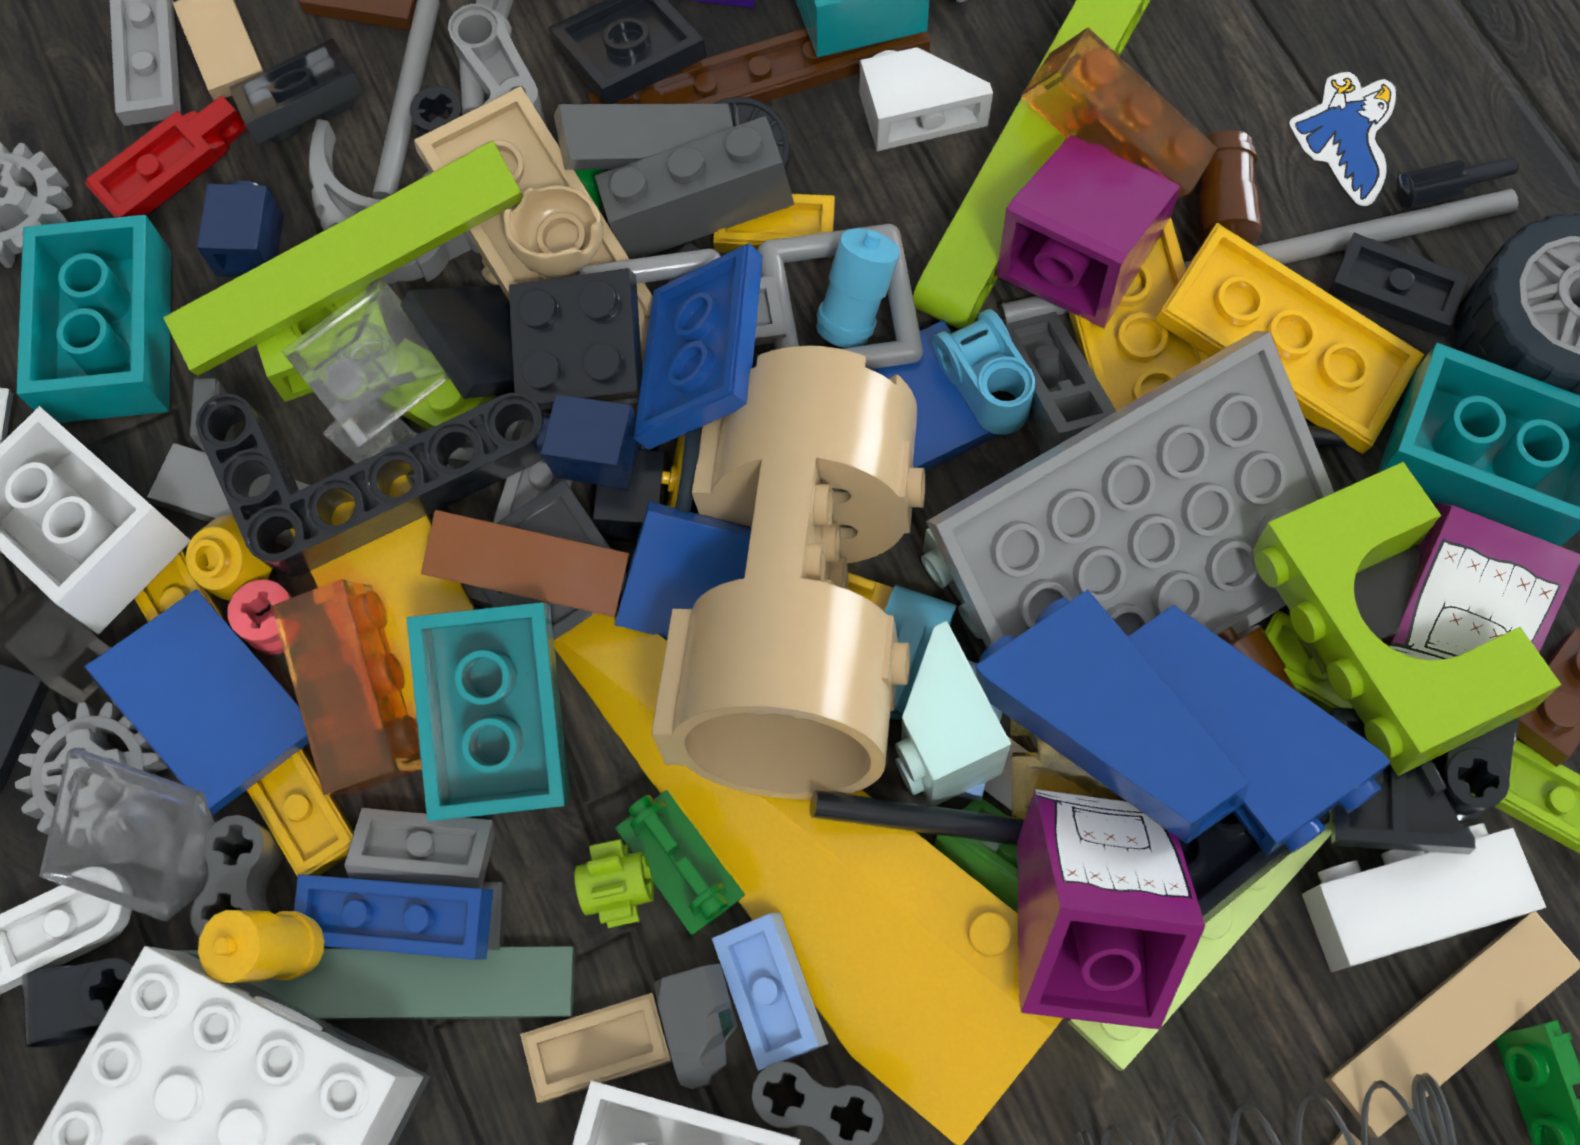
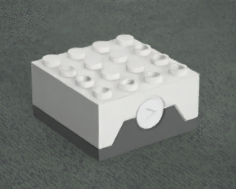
M144 946L33 1145H396L431 1076L249 982L223 983L214 980L205 972L201 966L200 958L196 954Z

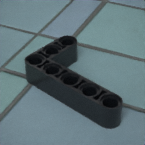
M513 392L494 398L299 490L271 426L246 400L235 394L227 393L213 396L202 405L196 419L197 433L247 548L253 556L276 572L292 577L310 572L420 518L432 514L435 510H440L533 466L543 459L537 450V441L542 432L544 415L532 398L525 394ZM246 420L245 429L241 435L234 440L225 441L229 428L236 422ZM519 420H530L533 422L530 433L523 439L516 441L505 439L507 429L514 422ZM462 447L474 448L472 459L464 467L457 469L447 468L448 459L454 451ZM270 474V482L266 490L258 496L249 497L250 486L254 480L260 476ZM406 474L415 475L414 485L409 492L399 497H390V487L394 480ZM355 502V510L351 518L344 524L332 525L331 519L335 509L342 503ZM294 529L295 538L290 548L282 553L274 554L273 545L278 535L286 530Z

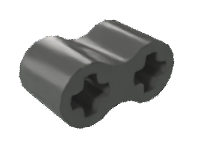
M240 815L226 816L214 823L207 831L203 842V856L208 865V879L204 890L195 899L191 909V925L198 937H200L205 924L214 915L225 910L240 909L271 912L267 903V888L271 878L279 870L283 859V851L271 831L259 823ZM249 842L253 843L251 853L240 854L237 860L234 859L237 848H247Z
M783 1061L767 1066L759 1073L753 1084L752 1100L754 1108L763 1121L775 1128L810 1127L821 1133L830 1145H872L882 1131L884 1115L881 1104L873 1093L861 1086L824 1087L814 1081L802 1067L795 1063ZM784 1076H791L796 1079V1092L805 1096L804 1103L801 1108L789 1106L784 1117L776 1116L773 1114L774 1102L765 1096V1090L769 1084L780 1085L783 1082ZM850 1099H857L863 1103L861 1114L865 1118L871 1119L868 1132L857 1130L852 1136L851 1141L844 1140L839 1137L840 1124L830 1119L831 1111L834 1107L846 1108Z

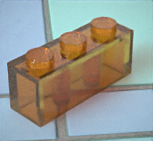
M1089 27L1052 51L1021 95L1024 100L1066 138L1073 135L1088 143L1100 144L1109 149L1114 155L1142 168L1154 169L1163 174L1168 180L1181 185L1177 199L1191 193L1218 149Z
M341 579L272 605L323 795L356 794L421 771L418 726L415 720L408 715L401 691L405 685L404 672L396 656L390 652L384 627L387 625L386 609L379 595L373 591L372 585Z

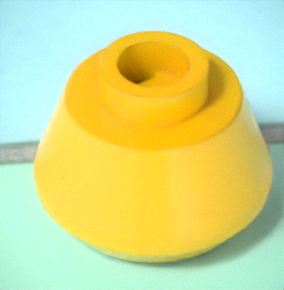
M233 514L223 515L209 522L193 536L187 547L186 565L191 577L200 586L221 599L231 600L233 594L249 582L268 580L272 568L257 559L249 551Z

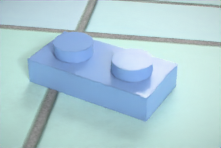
M769 913L712 938L758 1071L764 1070L770 1064L788 1061L828 1044L781 913Z

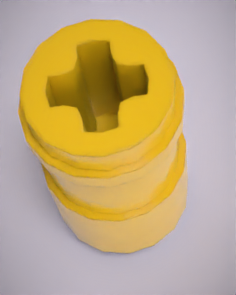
M225 910L214 915L205 924L199 937L198 954L201 966L209 977L218 982H263L270 978L275 980H294L310 973L319 964L324 953L325 940L322 929L317 922L301 912L281 911L273 914L270 911Z

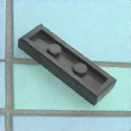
M559 104L554 113L565 170L615 169L733 127L728 104Z

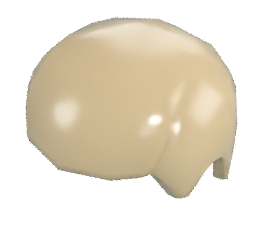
M560 184L538 190L528 188L525 190L519 205L513 211L506 209L503 214L505 235L511 251L530 271L549 278L569 276L583 268L597 253L604 236L603 222L598 207L582 190Z

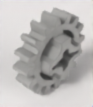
M0 142V262L6 268L13 266L15 254L22 253L23 227L66 223L68 221L61 214L60 210L73 207V201L64 191L69 185L59 170L54 167L43 152L40 151L33 155L23 143H19L10 154L2 142ZM33 182L37 184L38 193L32 187Z
M86 702L78 703L76 719L74 720L60 712L54 713L52 718L56 730L50 735L34 730L31 736L40 745L37 753L20 754L18 759L19 762L31 768L30 776L23 777L15 782L16 789L33 795L21 807L23 813L35 819L41 818L37 829L42 833L54 838L61 834V841L77 847L82 845L86 837L89 842L100 847L108 846L111 829L126 837H130L134 834L130 819L136 813L150 819L155 814L151 806L146 803L149 794L160 795L166 793L167 787L155 781L154 774L166 769L167 766L156 753H151L153 751L113 703L106 702L99 713L97 709ZM107 734L119 736L125 742L129 751L122 752L115 749L114 743L108 740ZM65 796L69 798L71 807L78 809V816L69 814L61 806L57 797Z

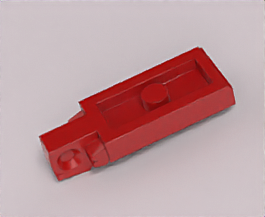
M222 95L199 113L193 110L182 116L178 111H175L89 176L85 184L114 218L138 215L147 216L216 163L228 151V146L247 127L239 113Z

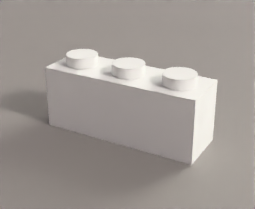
M1484 823L1470 826L1469 828L1475 837V849L1470 854L1390 850L1381 854L1385 864L1381 867L1361 872L1358 861H1351L1318 872L1321 884L1303 893L1302 896L1331 973L1546 908L1514 829L1510 828L1488 835Z

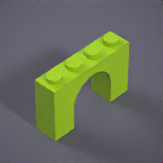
M1404 462L1268 522L1252 550L1255 566L1261 579L1269 587L1276 588L1290 610V618L1295 631L1303 641L1313 645L1327 667V676L1332 688L1340 698L1351 703L1365 725V735L1368 742L1383 752L1398 776L1535 710L1561 686L1557 677L1521 627L1456 657L1426 660L1411 657L1392 649L1377 638L1365 624L1355 601V575L1419 545L1441 516Z

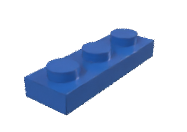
M298 875L294 911L301 912L317 922L323 932L324 946L479 960L487 959L494 889Z

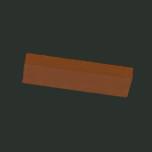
M435 510L421 574L615 617L629 553Z

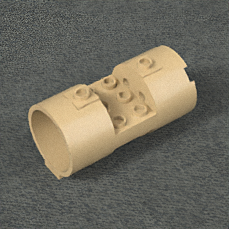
M795 346L763 353L758 356L756 367L750 369L747 404L736 412L706 424L702 428L699 458L692 488V495L698 513L751 527L752 529L745 577L708 590L695 602L692 609H672L652 728V736L665 765H685L698 775L735 790L788 799H811L814 790L850 794L870 786L884 772L890 711H894L896 685H908L910 646L909 643L898 642L894 615H887L870 600L847 589V563L875 557L893 547L904 533H910L912 507L923 508L925 470L924 468H913L917 424V403L913 392L899 375L896 374L892 378L887 379L883 375L866 368V356L824 346Z

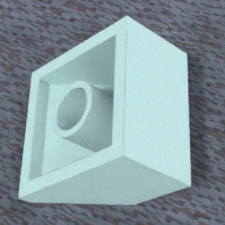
M947 621L934 626L902 716L901 741L895 744L899 754L895 762L907 789L912 796L922 792L929 806H937L1002 775L1011 746Z

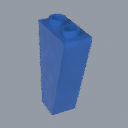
M1088 589L1071 601L1067 598H1061L1051 603L1038 615L1035 620L1036 625L1015 639L1011 635L998 639L983 652L980 657V663L975 665L977 680L990 704L1185 844H1188L1243 805L1250 782Z
M1172 605L1127 636L1250 782L1243 805L1234 810L1233 813L1266 855H1269L1283 844L1293 854L1326 830L1319 820L1323 815L1339 804L1349 814L1382 789L1375 778L1390 764V761L1381 750L1175 605Z

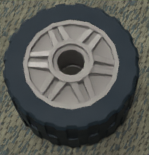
M1559 213L1524 225L1515 236H1510L1501 246L1461 302L1463 305L1457 313L1455 327L1457 328L1455 343L1458 351L1580 395V213H1574V215Z

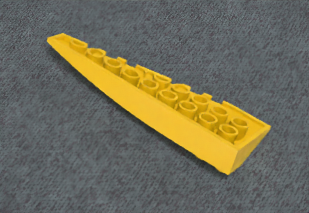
M595 613L555 639V651L635 758L650 782L660 794L666 790L670 793L721 864L742 889L745 896L739 900V903L752 921L769 913H781L814 1006L850 1057L952 1143L963 1145L1063 1019L1021 1013L1019 1005L1018 913L916 832L811 818V799H788L751 794L710 781L693 772L685 765H665L652 736L667 640L659 634L653 635L614 625L615 617ZM863 790L849 794L872 798Z

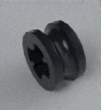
M431 86L421 90L414 96L410 104V114L419 137L462 116V103L458 94L452 89L444 86ZM446 110L448 111L449 117L446 120L442 117H436L430 122L428 118L431 113L442 115Z

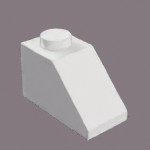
M918 47L902 51L887 50L871 58L860 60L859 95L877 151L988 126L993 91L989 82Z

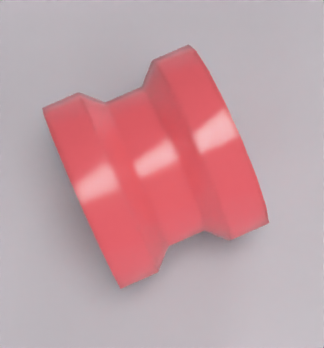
M267 579L249 582L233 594L228 605V620L232 629L258 652L270 655L281 654L290 650L300 641L305 631L306 616L302 607L279 583ZM271 604L269 611L265 612L262 616L256 615V613L261 612Z

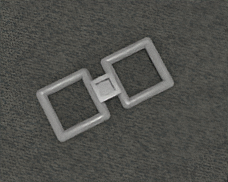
M893 224L861 227L862 229L877 231L892 239L898 245L901 252L887 291L896 341L844 348L843 350L866 356L865 367L868 369L916 363L923 356V346L900 231ZM849 229L767 240L760 244L757 251L763 255L754 346L774 343L775 350L799 346L784 263L835 256L842 233ZM702 249L587 265L578 270L575 275L630 268L636 275V281L639 284L679 278L721 256L714 249ZM639 398L608 402L635 405L638 404Z

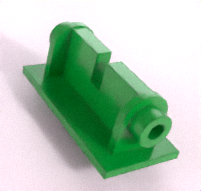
M667 790L655 799H652L650 795H646L636 801L628 809L631 816L615 827L624 842L628 844L632 853L643 851L646 854L654 884L691 936L745 896V893L734 878L724 868Z
M1558 1020L1502 1033L1495 1040L1532 1145H1580V1098H1576L1572 1085L1580 1083V1066L1570 1041L1572 1040L1571 1033H1562Z

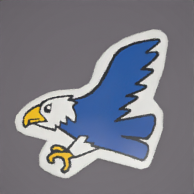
M1343 72L1330 76L1326 80L1322 104L1293 117L1289 124L1303 150L1314 160L1328 162L1339 183L1354 202L1360 206H1369L1379 194L1386 176L1385 157L1375 141V136L1378 129L1392 114L1396 101L1395 86L1383 79L1361 88L1360 82L1351 72Z

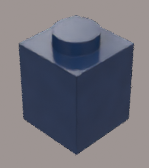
M243 180L234 181L231 184H207L197 249L216 276L239 277L278 256L284 215L268 187Z
M556 394L551 415L543 417L542 432L537 440V450L542 455L553 476L557 479L629 489L639 442L634 439L636 416L632 406Z

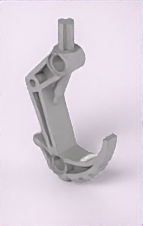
M477 0L476 4L462 6L455 11L449 19L448 31L460 64L462 115L521 86L541 119L547 125L536 84L510 38L512 27L507 18L514 0ZM317 119L310 145L309 178L313 185L311 190L313 205L317 216L321 219V226L325 231L382 199L357 194L346 188L335 178L332 155L337 138L329 121ZM429 170L427 171V173H426L423 177H425V176H427V175L430 174ZM464 232L377 280L392 284L397 281H412L425 277L428 283L443 271L448 261L469 250L479 253L467 232Z

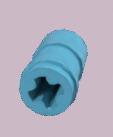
M862 228L849 229L842 233L828 276L830 280L829 287L816 315L818 320L816 328L823 339L843 348L864 346L868 338L873 335L877 323L876 314L881 299L886 297L901 253L898 245L892 239L877 231Z

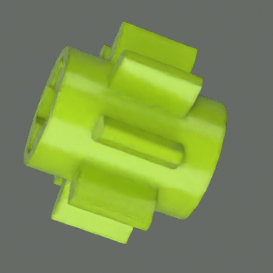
M621 839L590 845L592 861L577 865L575 868L576 892L583 913L586 916L599 913L601 924L607 923L608 928L639 922L640 916L637 905L653 902L654 900L653 878L646 854L643 851L630 854L628 844L623 845Z

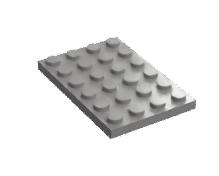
M1254 331L926 522L987 648L1004 636L1011 635L1014 639L1036 625L1035 620L1038 615L1051 603L1061 598H1067L1071 601L1087 589L1127 636L1172 605H1175L1216 635L1230 626L1233 627L1238 635L1286 606L1276 588L1269 587L1261 579L1252 553L1267 523L1334 493V490L1270 332ZM1026 729L1035 748L1044 753L1053 749Z

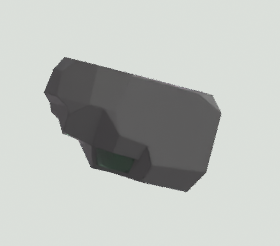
M720 963L687 970L663 977L654 982L657 1004L676 1076L680 1085L691 1090L709 1086L713 1076L727 1064V1040L738 1027Z

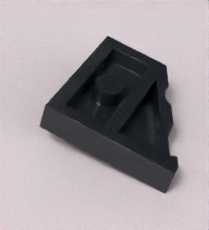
M1333 707L1330 714L1332 717L1367 740L1365 725L1354 708ZM1430 761L1399 776L1389 764L1375 778L1382 789L1372 798L1349 814L1340 804L1331 810L1332 846L1470 854L1475 849L1473 833L1469 826L1463 828L1444 794L1447 787L1435 765Z

